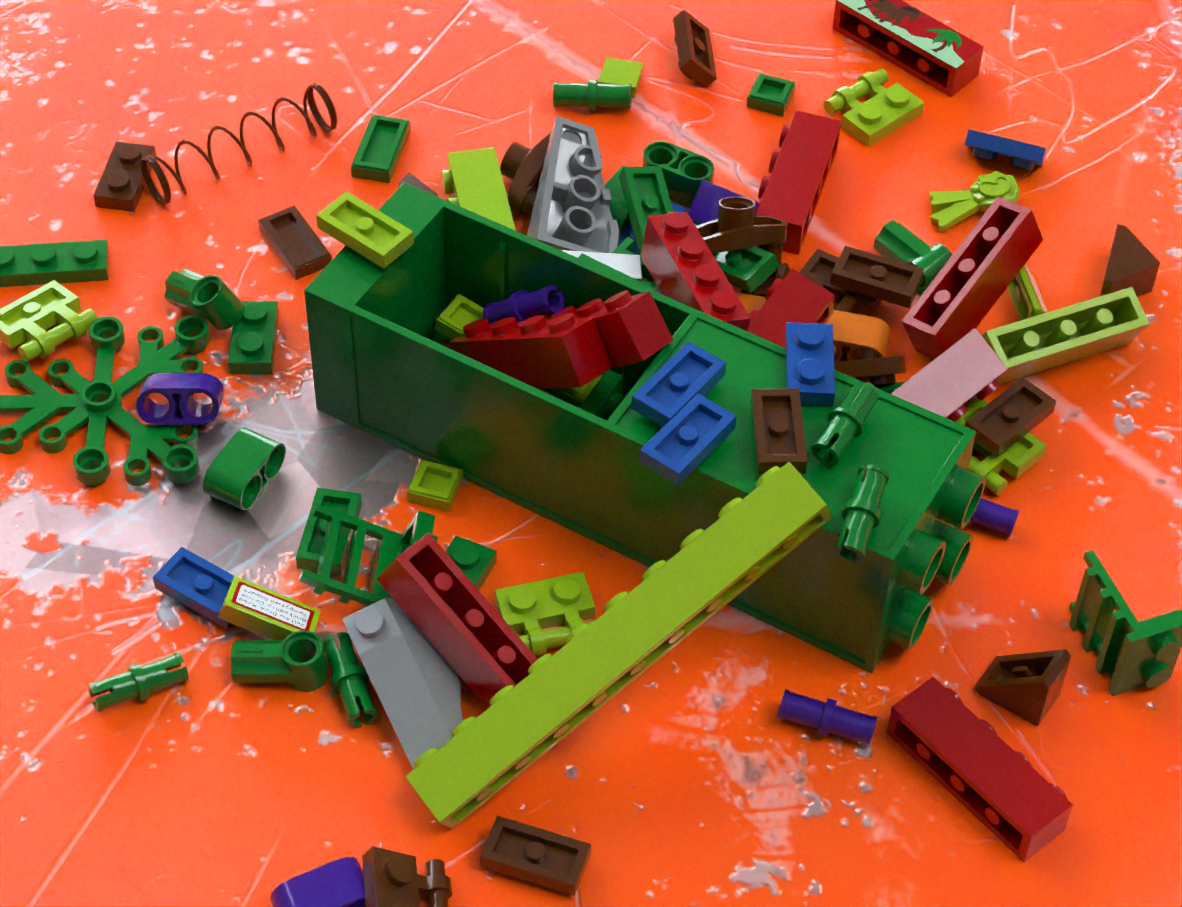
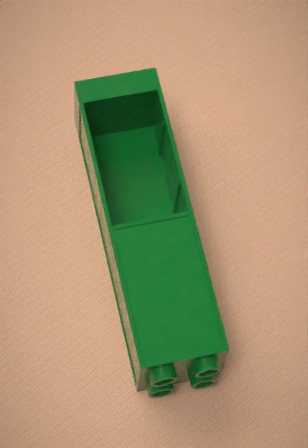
M405 182L381 206L379 211L412 230L414 245L385 269L345 245L304 290L316 409L418 458L463 469L465 480L647 567H651L660 560L667 562L681 550L680 545L688 535L698 529L705 531L719 519L718 514L727 503L738 497L744 499L757 488L756 482L762 475L757 473L750 403L751 390L786 388L785 348ZM549 285H555L558 287L556 292L561 291L563 293V309L574 306L577 310L594 299L601 298L602 302L610 297L626 290L629 291L631 296L650 291L673 341L642 362L610 369L623 375L622 395L626 397L609 419L605 420L441 345L442 339L451 340L431 327L432 324L458 294L484 308L489 303L509 299L514 292L521 290L533 292ZM689 341L726 362L725 376L704 397L737 417L735 429L677 486L639 462L640 449L663 427L631 409L632 396ZM834 369V405H801L808 460L806 474L801 475L827 504L832 518L727 605L867 672L873 673L892 642L908 650H911L918 642L929 620L934 604L932 598L923 595L932 580L936 579L951 586L961 572L970 552L973 536L956 527L964 529L971 520L986 485V477L968 470L976 436L975 430L876 387L873 389L879 393V399L863 422L864 431L859 437L852 439L841 456L840 462L834 466L824 464L830 454L831 447L827 449L820 461L816 459L811 449L829 424V413L834 408L840 407L855 383H864ZM868 464L876 465L883 468L889 474V480L885 486L879 506L882 512L879 525L872 529L865 560L862 563H858L857 560L855 564L840 560L834 554V548L838 542L844 522L841 515L844 503L851 499L858 477V469L862 465H865L867 468Z

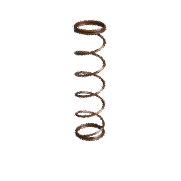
M316 83L309 85L304 94V110L292 100L281 97L273 105L272 125L255 112L249 111L244 113L240 122V140L228 129L214 126L208 134V156L194 143L182 140L175 149L174 161L176 172L158 156L150 154L143 157L141 160V171L146 185L157 202L162 205L170 203L171 189L162 168L155 160L157 159L171 172L179 183L183 194L187 195L178 166V150L183 144L193 146L209 163L216 180L220 181V175L214 165L211 153V135L218 129L228 133L237 142L244 153L247 163L252 166L253 162L246 150L243 137L244 120L250 115L260 118L270 128L280 150L285 152V146L277 133L275 123L276 106L282 101L289 102L301 112L311 135L316 138V129L308 116V101L310 110L317 123L324 130L330 132L336 129L338 123L337 113L330 96L321 85ZM313 89L320 94L325 102L330 115L331 126L326 123L317 108ZM148 163L153 168L154 172L156 173L160 181L164 197L160 194L157 187L155 186V183L149 171Z

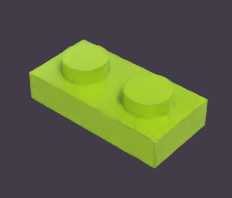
M347 191L316 215L318 229L383 269L414 245L412 230Z

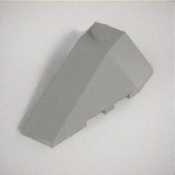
M556 116L553 122L527 236L559 250L612 253L618 246L619 228L617 220L612 219L609 207L612 199L609 189H605L601 174L603 162L593 127L560 116Z
M384 598L342 620L414 770V762L419 756L431 748H441L453 738L452 731L464 721L460 694L462 693L461 678L392 598Z

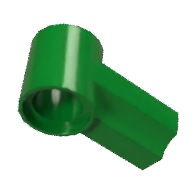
M894 220L885 224L874 239L873 248L885 258L924 269L923 280L917 291L919 295L923 294L953 255L942 244H935L930 247L901 223H897Z
M184 269L180 272L172 271L164 281L166 285L164 297L169 303L207 319L217 330L231 328L241 319L244 313L243 302L217 275L204 277Z
M311 631L294 632L288 635L285 640H236L235 644H232L230 658L233 683H290L298 691L310 692L322 687L328 679L329 668L322 640Z

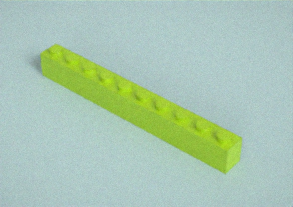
M790 462L781 468L775 466L766 471L756 482L757 488L744 499L738 497L727 503L718 514L719 519L705 531L698 529L692 532L683 540L680 545L681 550L667 562L660 560L649 567L642 576L643 582L629 593L623 591L614 596L605 605V613L592 624L586 622L576 627L567 636V644L553 656L546 654L537 659L529 667V675L515 687L508 685L498 691L490 700L491 706L477 718L471 716L465 719L452 731L453 738L441 748H431L417 758L413 765L415 769L405 777L439 823L451 829L458 826L832 518L827 504Z

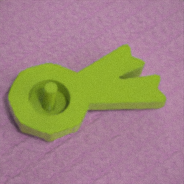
M994 171L991 174L978 176L977 181L973 183L970 190L929 192L932 213L930 216L931 223L938 225L939 231L944 232L979 210L986 212L997 197L1017 203L1020 198V188L1012 175H1005Z

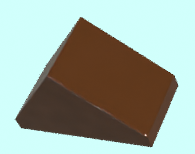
M1117 224L1100 296L1133 287L1137 297L1153 290L1160 262L1124 225Z
M1067 649L996 656L974 688L980 696L1039 726L1061 693L1071 655Z

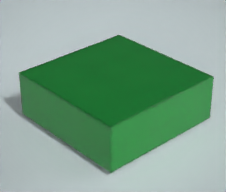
M759 73L747 97V107L784 116L794 95L796 82Z

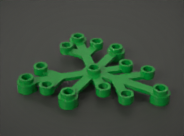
M197 315L182 317L176 322L174 327L176 338L167 345L164 343L163 332L160 328L155 326L142 328L137 335L140 348L139 364L112 383L115 354L121 350L125 343L124 328L122 322L115 317L107 316L96 319L89 327L91 344L97 350L94 381L89 382L74 370L73 363L67 359H57L48 366L51 384L58 388L68 387L75 394H60L31 371L30 364L24 360L9 362L4 369L8 385L16 389L25 388L32 395H0V412H27L12 424L0 427V452L3 454L17 453L23 447L24 436L58 412L72 411L56 423L44 426L39 431L41 447L45 452L51 454L59 453L67 446V436L89 421L86 447L77 451L73 457L75 475L80 482L87 486L95 487L103 484L110 475L109 457L104 450L107 422L109 420L131 438L129 458L123 465L125 479L129 484L140 486L150 481L152 472L148 460V452L163 464L165 476L173 483L178 485L191 483L200 470L198 454L194 449L199 443L196 425H143L122 408V397L145 382L153 374L204 373L203 363L200 359L196 357L176 359L186 352L197 354L206 348L210 342L208 322L203 317ZM60 372H67L62 375H57ZM185 434L190 435L189 437H186V438H181V437H180V436L185 435ZM52 437H59V438H57V439H55V440H48L49 438H52ZM7 438H14L11 441H4ZM166 442H173L174 446L171 447ZM135 469H143L141 472H132Z

